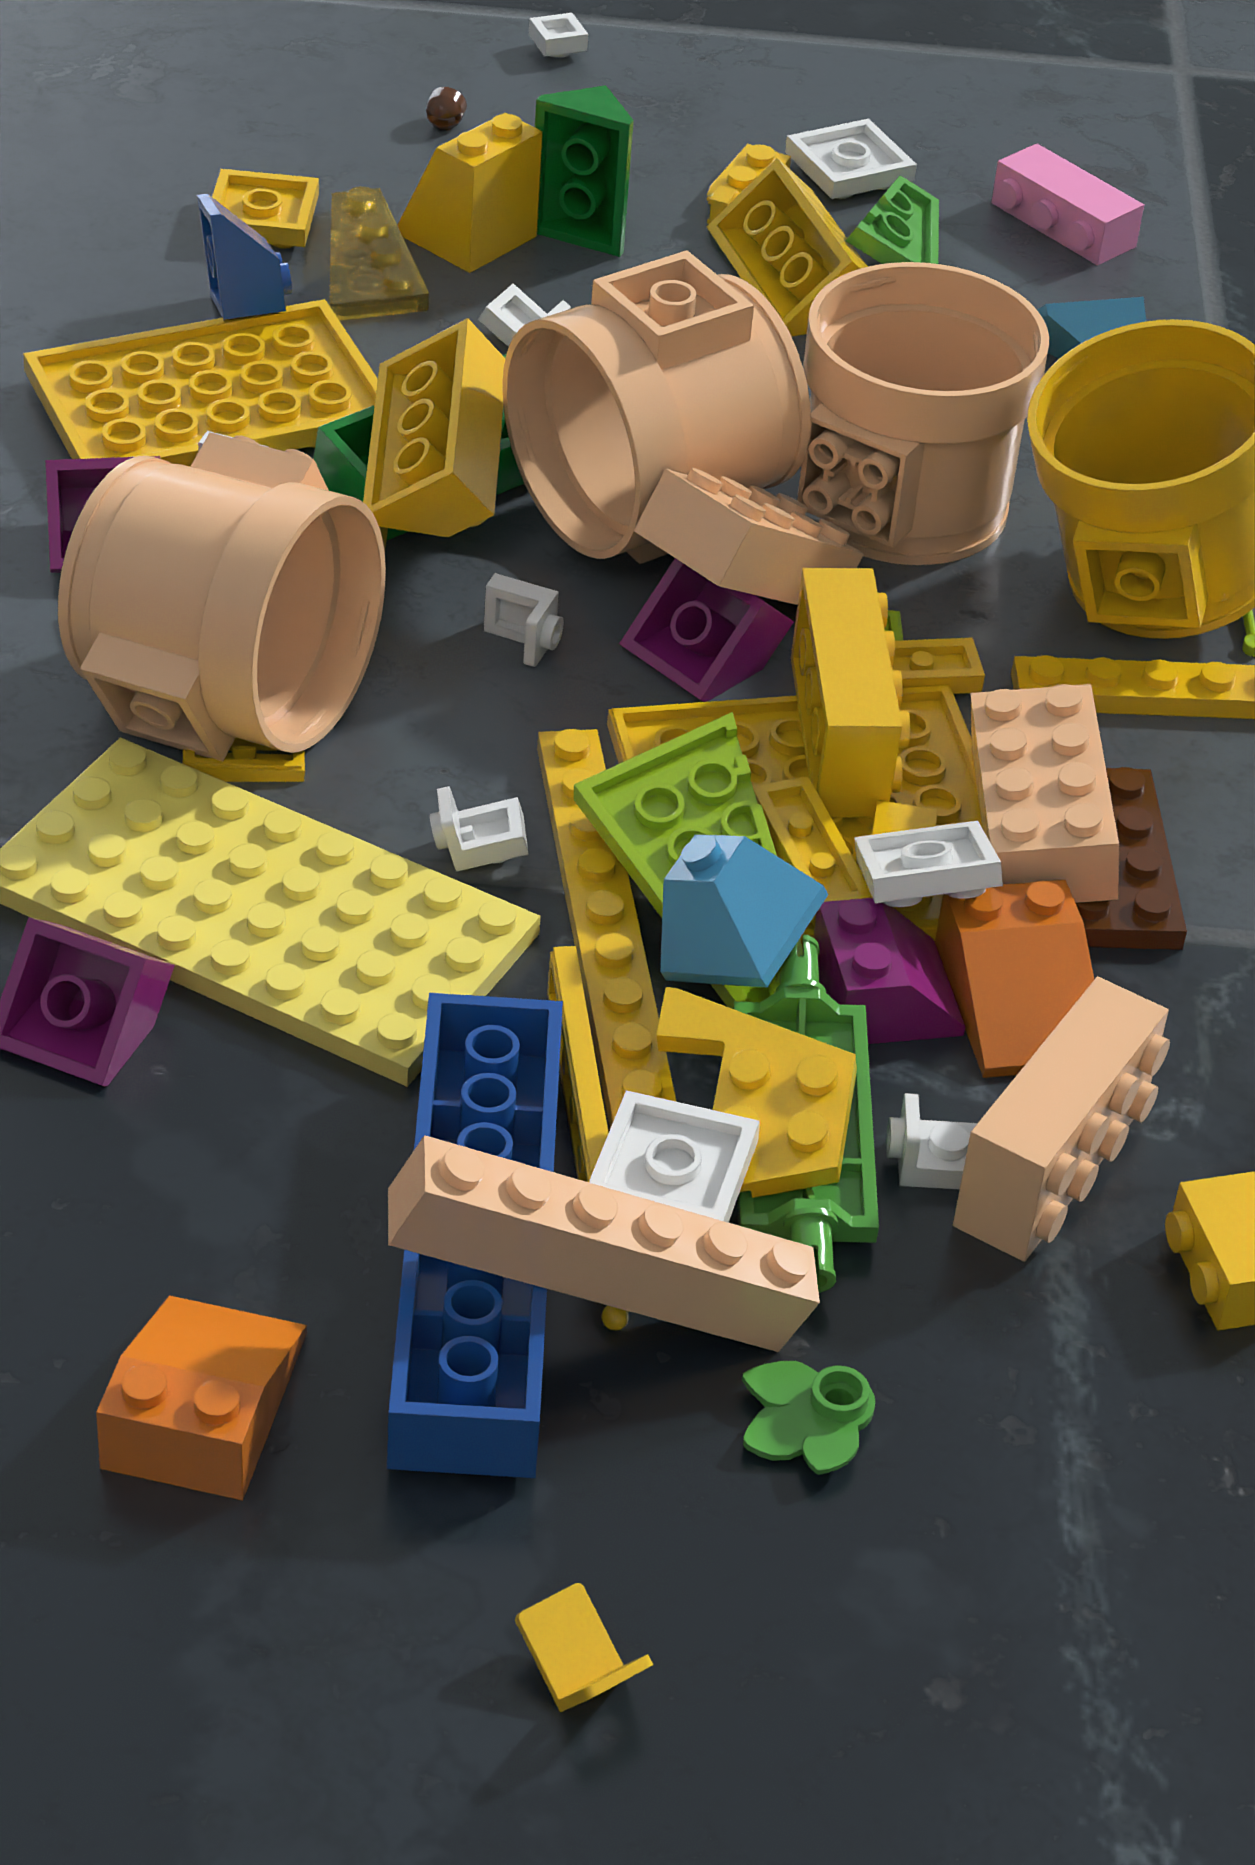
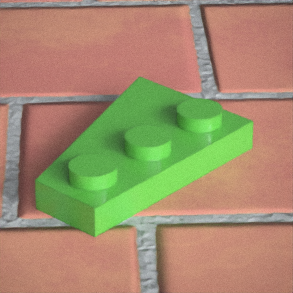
M899 175L845 241L881 264L897 262L938 264L939 199Z

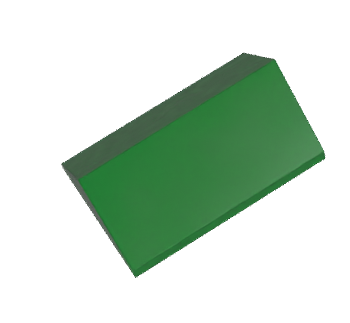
M606 85L540 95L536 99L535 128L542 131L537 234L620 257L624 253L633 119Z

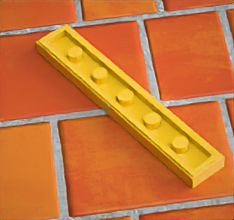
M576 946L553 947V951L550 952L547 996L548 1000L563 1001L559 1069L577 1179L589 1182L609 1133Z

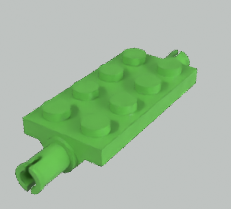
M803 935V954L798 957L796 943L779 969L780 985L776 988L774 994L761 1002L734 1001L733 1009L856 1054L857 1072L840 1180L837 1183L752 1198L750 1191L739 1192L737 1208L738 1226L813 1247L818 1292L821 1293L829 1290L836 1283L832 1242L876 1243L879 1218L866 1005H839L826 994V989L819 983V944L815 938Z

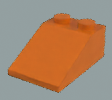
M1066 880L1004 884L1000 887L985 888L986 891L982 895L973 898H953L948 894H943L935 944L983 1078L1017 1075L1095 980L1084 923Z
M169 1295L120 1356L96 1411L100 1469L243 1500L306 1338L307 1325Z

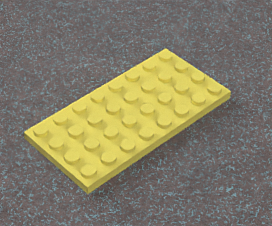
M121 737L0 848V904L28 917L61 924L174 964L175 966L170 978L171 981L406 1087L422 1071L429 993L486 996L540 933V915Z

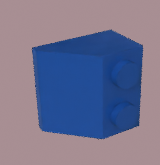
M197 195L210 297L223 319L286 311L284 295L292 294V281L288 263H283L280 252L275 253L263 236L210 195Z

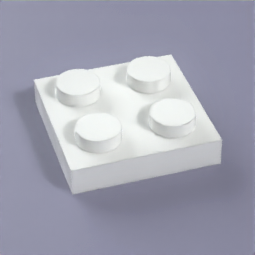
M870 119L792 134L786 138L785 153L791 156V159L831 199H846L853 196V194L876 189L887 190L899 175L910 182L915 181L917 164Z
M978 821L854 837L856 861L875 903L884 902L892 907H907L921 902L922 897L948 894L953 898H973L982 895L986 891L985 888L1003 886L1001 861Z
M626 1090L589 1183L729 1222L759 1140L760 1121Z

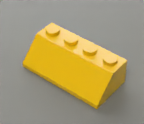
M778 158L707 226V229L741 279L754 286L771 303L787 327L791 337L807 334L810 307L817 294L826 285L844 274L868 267L856 249L845 241L847 237L812 189Z
M468 318L379 364L363 503L372 511L379 527L450 537L469 527L482 524L495 513L504 406L502 379L505 358Z

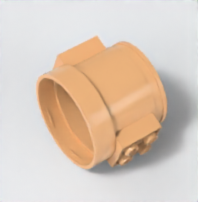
M688 250L594 279L591 305H581L525 324L514 335L506 354L502 379L503 408L511 448L520 474L537 508L552 529L569 546L588 557L606 559L627 552L639 564L668 554L634 532L665 469L688 475L693 467L708 473L720 480L721 476L740 483L746 488H749L750 485H755L759 488L767 489L791 479L801 467L808 449L811 429V408L807 381L794 341L781 317L771 303L754 286L733 275H717Z
M897 262L868 266L844 274L826 285L817 294L810 307L803 361L806 381L811 389V429L808 449L801 465L797 501L808 508L807 513L827 520L847 531L850 536L846 543L864 553V557L904 565L948 563L972 556L991 545L1002 533L1007 522L1009 500L1013 489L1024 420L1028 417V407L1032 394L1045 371L1049 348V333L1044 319L1037 309L1022 295L994 279L969 270L941 264Z
M209 432L191 467L171 464L168 461L151 456H138L128 459L110 471L95 488L78 517L67 546L58 593V623L66 657L76 673L88 681L120 732L181 750L189 749L197 755L214 758L222 762L235 738L284 752L292 753L306 750L324 738L340 720L356 694L369 664L380 626L385 593V552L380 528L372 511L361 500L329 491L314 459L296 449L281 451L261 446L256 441L245 436L237 435L231 438Z

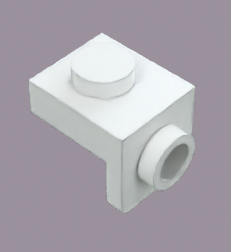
M512 284L486 306L478 320L509 347L514 335L525 324L568 310L571 306L562 300L547 314L517 286Z
M495 573L486 585L484 631L525 643L523 663L536 667L548 649L554 650L557 647L562 635L564 620L563 617L557 616L559 592Z
M450 786L437 789L439 812L430 814L432 833L438 850L449 849L456 872L491 863H502L512 858L529 855L524 815L518 797L458 811Z

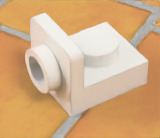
M904 1093L900 1118L889 1117L886 1136L887 1158H898L899 1186L960 1189L970 1133L978 1123L920 1120L918 1094Z

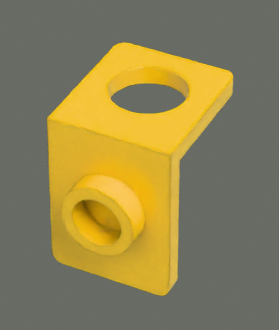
M575 1583L521 1611L515 1617L516 1625L560 1712L601 1694L653 1665L648 1654L623 1665L584 1586L580 1583Z

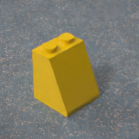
M503 113L436 147L397 225V234L468 273L477 270L537 237L542 131L523 122L516 115Z

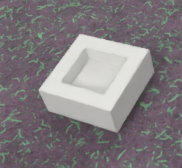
M573 13L529 18V36L544 57L563 58L571 53L587 51L588 33Z

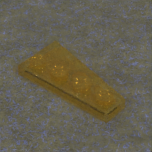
M354 187L349 191L332 193L329 306L339 321L429 311V292L380 188Z

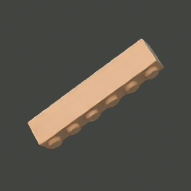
M426 1135L423 1136L388 1188L389 1246L779 1352L820 1303L814 1250L811 1246Z

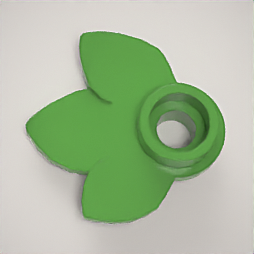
M778 1361L753 1367L744 1372L742 1376V1382L746 1388L765 1406L750 1423L745 1432L743 1445L747 1450L759 1457L772 1461L790 1460L803 1454L805 1462L816 1474L838 1470L854 1458L859 1449V1431L870 1423L875 1409L873 1391L867 1379L859 1371L847 1366H830L817 1372L798 1361Z

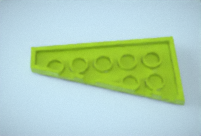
M733 712L574 784V801L661 918L663 912L664 878L680 857L683 848L692 840L694 835L745 836L777 856L762 805L758 804L753 790L751 770L746 754L743 755L740 748ZM800 939L797 942L798 957L803 954ZM778 970L767 988L722 984L711 985L726 1006L733 1009L734 1001L761 1002L774 994L776 988L780 985V973Z

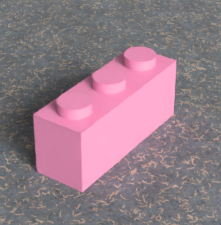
M1034 144L999 160L997 163L991 203L1097 266L1137 246L1144 204L1039 144Z

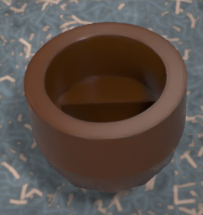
M436 88L431 93L426 107L428 121L440 130H451L461 122L467 108V103L464 96L453 88Z

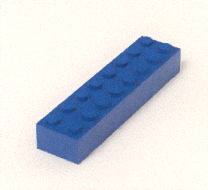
M429 993L414 1150L423 1136L426 1135L554 1172L563 1001ZM404 1250L388 1414L387 1469L536 1478L546 1318V1288Z

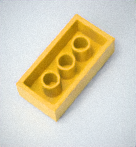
M802 568L791 664L808 775L831 817L875 818L877 800L890 802L891 793H900L902 788L901 757L898 756L899 748H907L909 745L910 717L908 711H899L903 691L902 674L900 670H892L891 668L895 659V637L893 631L884 630L888 618V600L886 593L877 592L873 568Z

